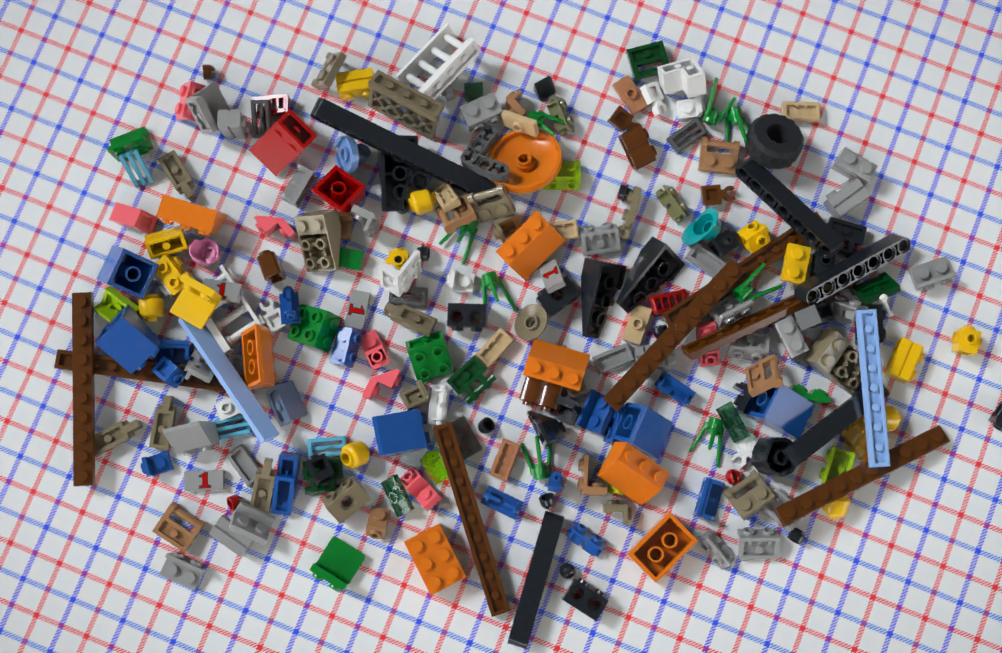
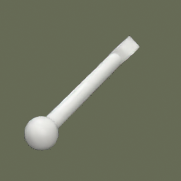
M882 294L879 299L884 303L886 316L890 318L894 313L889 308L888 296Z

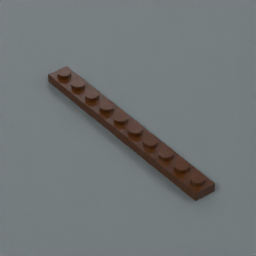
M817 211L814 212L819 218H821ZM790 228L738 263L745 270V273L725 295L744 283L763 263H766V266L762 271L784 257L788 243L801 245L806 241L793 228ZM704 287L661 315L668 327Z
M730 259L602 400L618 412L745 273V270L733 259Z
M860 279L850 284L849 286L843 288L842 290L851 288L853 285L859 283ZM792 295L729 326H725L682 346L683 354L691 360L699 359L704 354L716 351L720 347L733 343L743 336L751 335L754 331L768 327L771 323L785 319L788 315L810 305L796 299Z
M92 292L72 293L73 486L75 487L96 485L94 293Z
M58 349L54 368L72 371V351ZM94 354V374L167 384L152 372L157 363L147 362L140 371L136 369L131 374L111 356ZM178 366V367L181 368L182 370L185 369V367H183V366ZM191 374L188 380L184 378L183 382L179 385L226 392L215 374L210 383ZM239 374L245 383V376Z
M452 422L433 427L491 616L494 617L509 612L511 610Z
M940 425L890 449L891 466L869 467L867 461L776 507L773 511L782 526L786 527L948 444L950 440Z

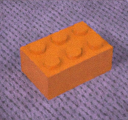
M666 512L626 554L653 582L657 583L698 540L671 512Z
M441 523L404 541L430 595L467 577Z

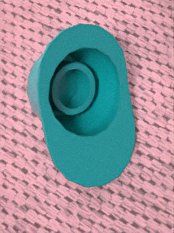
M709 208L689 224L682 234V242L686 245H692L700 240H712L717 237L723 227V223L718 219L717 210Z

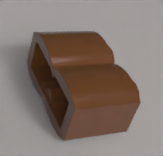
M637 126L618 136L633 170H638L656 161L655 156L657 152L655 147L649 144V134L645 128Z
M270 250L260 252L259 256H257V261L264 280L268 284H275L285 280V272L275 252Z
M526 376L519 400L523 401V405L533 407L534 404L541 406L540 410L552 413V410H557L558 404L556 401L558 396H561L563 387Z

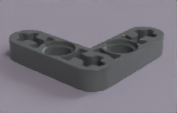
M492 125L483 127L462 153L460 159L462 167L496 182L503 183L510 178L508 165L485 156L498 140L496 127ZM478 145H483V146H484L483 149H480V150L475 149V147L478 146ZM484 164L490 165L487 169L480 168Z

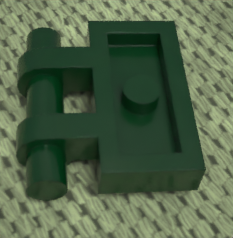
M474 355L446 382L458 395L466 391L468 396L464 398V401L469 405L471 402L480 398L479 395L484 390L490 389L493 386L492 383L497 378L494 374L486 378L483 373L488 368ZM478 379L481 384L473 389L470 385Z
M341 458L328 459L335 472L334 478L329 481V485L315 487L305 466L306 461H303L304 481H312L311 487H305V495L313 494V496H319L322 493L335 491L340 487L341 484H336V479L344 478ZM321 468L315 469L317 473L322 471Z

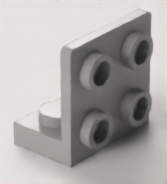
M212 82L185 99L202 133L217 132L219 130L217 127L218 110L228 109L230 111L216 82Z

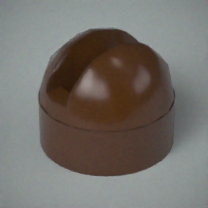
M202 65L203 79H213L216 73H211V71L216 70L214 66Z

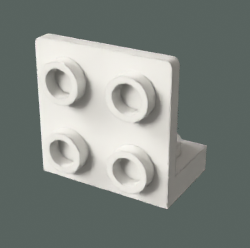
M416 249L400 270L392 264L388 265L382 262L378 267L381 287L399 298L404 292L406 293L411 286V282L417 279L422 272L420 251Z

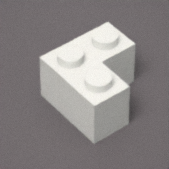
M693 57L657 67L660 88L664 94H674L677 91L683 90L688 98H696L707 93L705 73Z

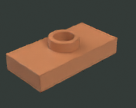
M629 75L612 85L633 116L649 106Z
M503 438L489 475L507 482L521 445Z

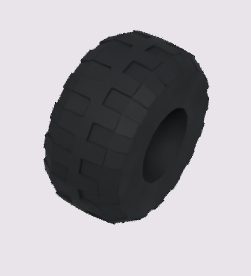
M773 113L756 118L746 133L748 142H744L749 156L758 165L768 169H783L791 166L803 149L804 137L799 126L792 119L790 120L784 115Z

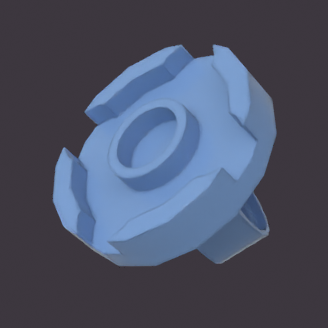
M348 135L339 136L336 140L335 148L338 147V154L334 155L336 165L347 173L356 171L358 163L366 162L371 155V150L367 145L357 144L354 138ZM358 150L363 151L366 156L359 155Z

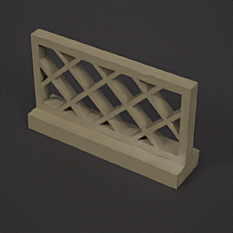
M377 70L368 82V87L370 88L368 106L433 140L444 104ZM384 98H387L390 104H387ZM374 100H378L381 105L375 103ZM400 107H403L407 113H403ZM417 116H420L423 121L420 122Z

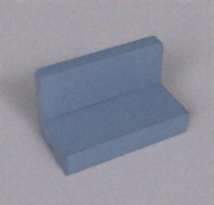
M292 380L275 385L265 392L280 427L308 415Z

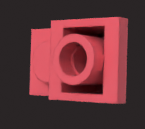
M115 202L109 220L123 227H132L149 235L152 233L158 217L144 210Z
M257 215L254 217L257 222L255 226L261 234L265 232L270 236L279 229V232L285 239L289 237L293 241L298 237L284 218Z
M699 322L696 325V340L717 331L716 322ZM720 349L711 351L699 358L700 367L719 365Z
M376 330L361 336L360 343L372 370L390 362Z
M395 369L370 378L362 396L369 400L372 397L376 398L380 387H378L379 383L392 390L395 386L398 387L402 380V376H400L401 371Z
M413 466L399 479L401 484L417 499L427 512L442 499Z

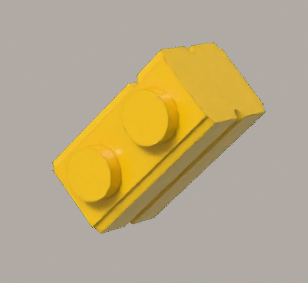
M365 68L338 72L336 83L339 98L344 101H351L354 97L358 96L369 98L370 88L368 87V82L374 75L373 69Z
M180 226L145 235L144 243L151 260L165 254L169 255L188 249L185 231Z
M902 337L898 339L883 374L901 383L912 381L917 373V370L914 369L917 363H921L924 357L922 352L924 347L907 338Z

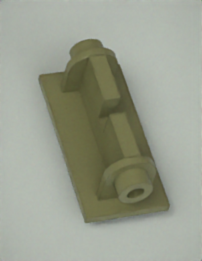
M555 95V101L554 99L547 101V108L551 116H558L559 119L564 120L565 124L553 121L557 133H560V136H564L567 134V130L575 132L573 128L575 123L573 118L567 113L566 109L568 106L566 101Z
M663 185L665 190L663 191L661 188L656 192V198L663 207L671 205L666 211L673 221L679 223L683 220V215L685 217L690 216L687 212L689 208L683 201L680 202L676 197L678 193L672 186Z

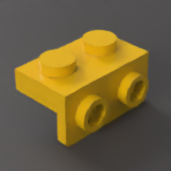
M793 243L787 244L780 281L795 284L797 287L800 283L808 280L809 272H807V268L811 264L813 257L810 254V247Z
M165 254L155 262L159 264L156 274L172 295H177L183 290L185 284L179 280L182 274L194 279V276L182 266L183 262L178 256Z

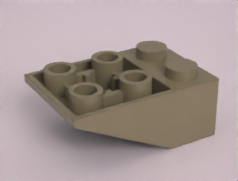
M338 210L308 211L294 217L307 272L338 270L341 240V223Z
M824 328L803 360L815 371L853 396L861 384L859 350L838 331Z

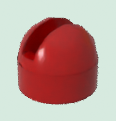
M730 469L725 474V480L727 483L735 485L741 481V473L737 469ZM731 472L735 473L737 481L734 482V478Z
M232 495L226 499L231 512H234L239 503L243 502L239 501L241 497L238 495Z

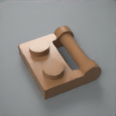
M702 137L698 171L736 175L735 168L738 162L740 141L726 142ZM707 147L732 150V155L708 152Z
M465 194L458 197L462 205L452 209L455 216L454 219L450 220L447 215L448 212L444 213L440 205L435 209L437 216L441 218L444 224L443 228L447 234H452L456 228L470 224L477 219Z
M769 355L745 368L748 392L752 397L762 394L773 387L779 388L783 385V378L780 376L778 366L780 361L777 355ZM769 366L771 367L772 377L768 378L766 369Z
M173 501L152 532L186 553L204 528L206 522L196 519L178 507L179 504ZM173 513L194 526L193 530L189 531L170 517Z

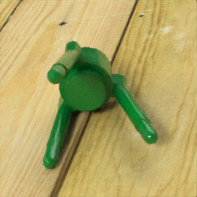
M717 77L714 79L707 109L702 119L704 123L716 126L717 122L722 123L724 116L736 101V97H733L721 114H719L718 109L712 107L718 83Z
M740 106L731 107L727 112L728 116L724 117L726 123L725 141L729 142L730 123H732V125H739L744 142H748L744 126L746 131H748L749 125L745 114L742 113Z
M531 110L527 115L528 118L537 120L538 129L543 128L551 135H555V132L544 125V118L565 124L564 120L546 114L541 110L539 112Z
M477 219L470 224L460 226L462 232L456 240L457 243H460L465 234L470 235L471 233L463 256V265L466 262L475 234L478 231L476 228L479 224ZM452 233V234H447V235L439 242V245H442V244H443L445 241H447L454 233Z
M763 263L744 283L733 290V294L738 301L743 303L746 300H754L782 288V285H778L752 295L754 290L749 283L762 271L766 263Z
M496 271L483 274V281L480 282L483 304H487L486 288L487 290H492L495 301L499 302L496 288L500 286L509 304L516 312L517 308L504 287L501 277H497Z
M709 417L708 422L704 421L703 427L692 443L689 452L691 453L707 429V433L711 435L708 450L712 449L715 436H718L716 467H719L722 438L725 429L723 428L724 421L715 417Z
M535 436L538 464H534V468L525 445L521 442L520 445L531 476L534 475L535 480L550 478L549 473L552 472V444L548 446L546 466V463L542 461L539 436Z

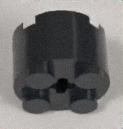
M783 437L759 438L752 451L750 460L752 466L759 473L767 476L785 477L791 474L796 467L791 464L782 450L790 445L792 441Z

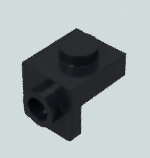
M568 395L566 397L558 396L556 403L561 408L557 416L559 421L575 425L582 410L576 402L577 399Z

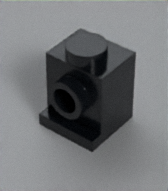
M728 228L712 239L708 245L715 255L721 259L738 247L740 237L734 230L730 231ZM726 238L730 244H725L724 239Z
M325 453L320 455L314 454L308 458L305 466L315 487L334 478L335 472ZM321 468L322 471L317 473L315 469Z

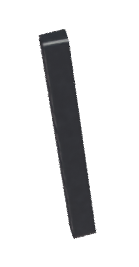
M318 98L310 114L315 120L467 194L472 192L479 193L497 187L493 181L326 99ZM492 196L486 199H482L481 201H486L500 196Z

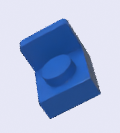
M163 356L152 369V372L174 388H177L183 382L187 373L166 356Z
M169 451L141 458V469L147 477H154L174 470Z

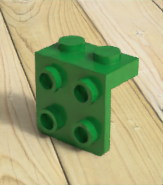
M305 304L299 305L301 323L292 324L288 339L329 353L341 317L327 310Z
M332 537L318 561L311 566L310 571L313 572L312 576L317 580L323 581L324 579L329 582V587L337 592L340 590L345 591L365 560V555L338 537Z

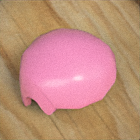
M205 237L201 240L195 239L189 246V254L198 265L209 266L216 263L219 259L220 248L216 241Z

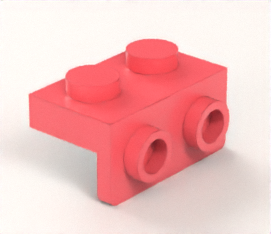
M189 81L180 87L179 96L181 98L175 107L176 120L196 122L185 99L206 87L205 85Z

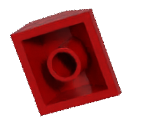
M335 165L311 189V192L339 212L344 213L351 211L354 204L358 206L365 198L366 186Z

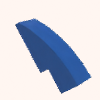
M282 451L279 454L271 513L291 516L299 476L301 453Z

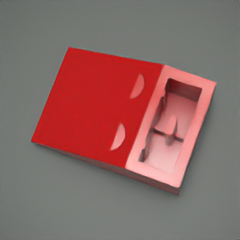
M288 109L253 144L249 151L277 176L317 135L291 109Z

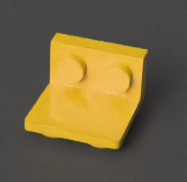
M182 274L179 280L185 285L170 312L202 330L222 299V296L204 284Z

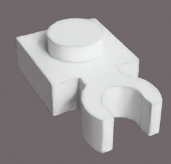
M657 82L646 84L640 88L647 105H652L654 116L668 111L667 106L661 101L664 99V96Z
M269 297L270 305L268 307H264L261 302L259 306L263 311L267 312L262 317L268 328H270L271 333L274 334L290 324L281 325L280 307L274 309L275 302Z
M751 432L748 433L737 446L740 452L733 454L730 460L734 461L736 457L741 458V463L738 467H743L746 464L747 457L751 460L752 451L758 439Z

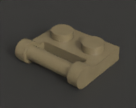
M328 52L323 67L317 78L313 79L311 85L318 90L330 88L347 55L342 52L334 54Z
M499 184L496 188L479 193L472 192L467 194L468 202L472 205L480 223L515 214L516 208L504 184ZM496 195H499V196H500V197H496V198H493V199H489V200H486V201L479 202V200L486 199V198H489V197H492V196H496Z
M755 469L750 472L748 477L735 486L722 491L743 521L776 499ZM754 481L758 484L737 500L734 498V495Z

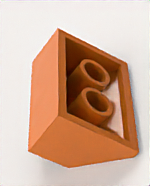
M164 194L157 212V217L163 218V223L173 225L176 222L181 224L180 228L189 231L192 228L199 229V234L209 236L210 233L217 234L228 215Z
M536 211L495 252L526 281L566 240Z
M255 324L241 332L245 384L249 389H269L275 386L276 373L273 368L275 357L272 353L273 336L270 333V328Z
M535 339L529 352L523 375L580 392L590 354Z
M614 442L597 476L642 506L662 490L670 473L629 443Z

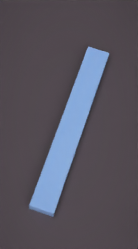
M877 309L856 310L869 467H887L891 465Z
M179 318L178 322L260 442L264 443L276 438L280 433L207 327L205 326L201 330Z

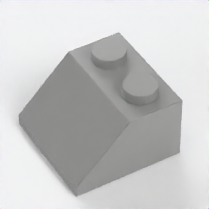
M196 421L163 429V434L175 453H183L184 456L196 454L195 450L199 449L202 452L213 450V446L220 445L216 422Z

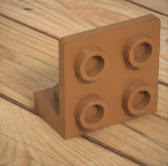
M584 454L578 462V471H582V475L578 479L577 491H581V495L607 496V487H603V483H590L587 486L589 454Z

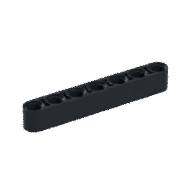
M749 157L735 168L737 177L824 258H831L844 247L843 239L764 166L758 165L757 162Z
M889 234L800 283L795 288L794 296L802 302L814 305L906 254L911 248V241L909 238L897 234Z
M883 384L885 398L890 394V392ZM862 389L782 450L794 467L803 463L864 415Z
M545 511L507 644L527 649L564 516Z

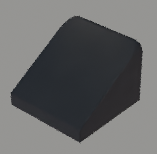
M547 76L534 83V92L540 101L556 93L551 76Z

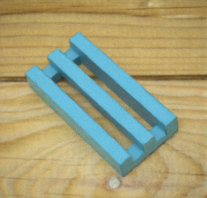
M137 148L119 155V159L135 188H139L141 184L143 186L146 185V182H154ZM135 154L147 177L144 178L131 155ZM126 157L129 159L132 167L134 168L140 180L136 179L134 173L132 172L129 164L125 159Z
M238 415L223 421L215 420L210 422H216V425L242 419L245 420L243 415ZM245 420L242 423L219 427L217 432L246 426V430L218 435L219 440L250 434L251 428Z
M347 436L307 439L308 458L314 455L312 451L343 448L347 444ZM342 441V444L312 447V443ZM341 452L325 453L326 457H336L341 454Z

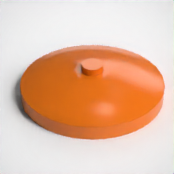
M539 130L537 137L522 132H509L493 144L487 155L489 158L508 165L510 169L509 180L503 183L492 181L496 185L504 184L507 191L512 193H529L545 187L555 179L562 166V152L559 143L552 135L542 130Z

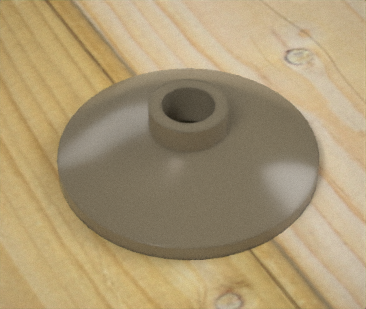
M530 304L524 307L515 319L514 328L517 336L525 341H532L540 337L547 327L548 314L538 304Z

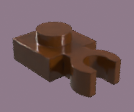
M620 105L607 120L621 133L625 129L629 131L637 126H641L639 123H633L632 119L634 116Z
M720 184L701 186L702 206L721 205L722 199L729 202L733 201L735 196H728L727 191H733L734 186H727L723 190H721Z

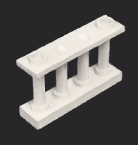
M446 23L395 76L406 85L414 84L420 88L419 92L435 100L481 53V50L471 37L464 43L456 39V35L449 24ZM449 43L458 48L451 56L442 51ZM436 56L445 61L439 69L429 64ZM423 70L432 74L426 82L417 78Z
M223 265L219 266L223 274L214 280H228L231 283H236L233 279L236 276L230 267L226 269ZM241 293L240 300L244 305L219 321H215L211 316L206 323L222 351L227 355L234 352L232 346L234 342L241 338V332L255 324L263 326L266 324L261 314L257 315L243 293ZM220 300L216 309H218L228 301ZM248 311L254 320L231 336L227 335L225 337L222 332L223 327Z

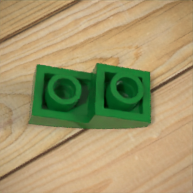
M340 247L338 267L361 271L365 252Z
M800 384L790 386L791 390L812 403L827 404L832 400L828 397V393L822 389H813L807 393L808 390Z

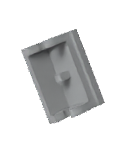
M298 164L294 175L279 198L299 208L317 177L315 172Z

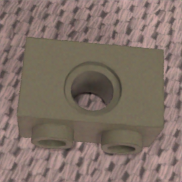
M352 476L350 479L344 480L335 491L329 492L322 501L326 509L341 524L369 502L371 498L355 477ZM349 496L347 500L342 501L344 497Z

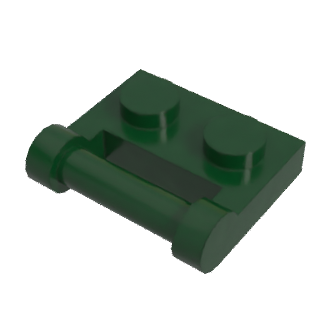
M662 40L626 50L635 83L640 82L641 79L658 75L657 67L639 72L638 67L662 62V65L669 64Z
M886 272L879 273L877 277L855 284L849 288L850 293L853 296L855 295L864 305L880 300L879 297L882 294L890 297L901 292L900 285Z

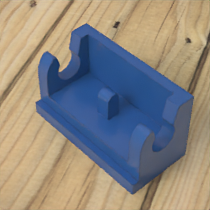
M159 339L161 341L159 345L160 351L155 357H150V359H153V362H159L163 356H166L173 363L187 364L189 360H193L191 355L194 344L191 341Z
M708 477L703 478L693 515L715 521L722 491L725 486L724 482Z

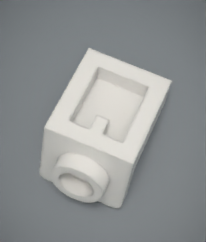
M701 96L694 99L677 100L675 103L678 121L695 119L696 117L700 118L705 111L704 100H701Z
M452 269L451 274L448 273L446 285H449L451 291L472 294L475 274Z

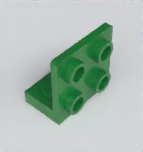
M145 126L109 139L111 146L107 147V151L118 162L120 161L119 155L137 148L140 155H144L149 150L154 149Z
M442 330L432 333L430 337L422 336L405 342L417 381L421 379L424 383L455 372Z

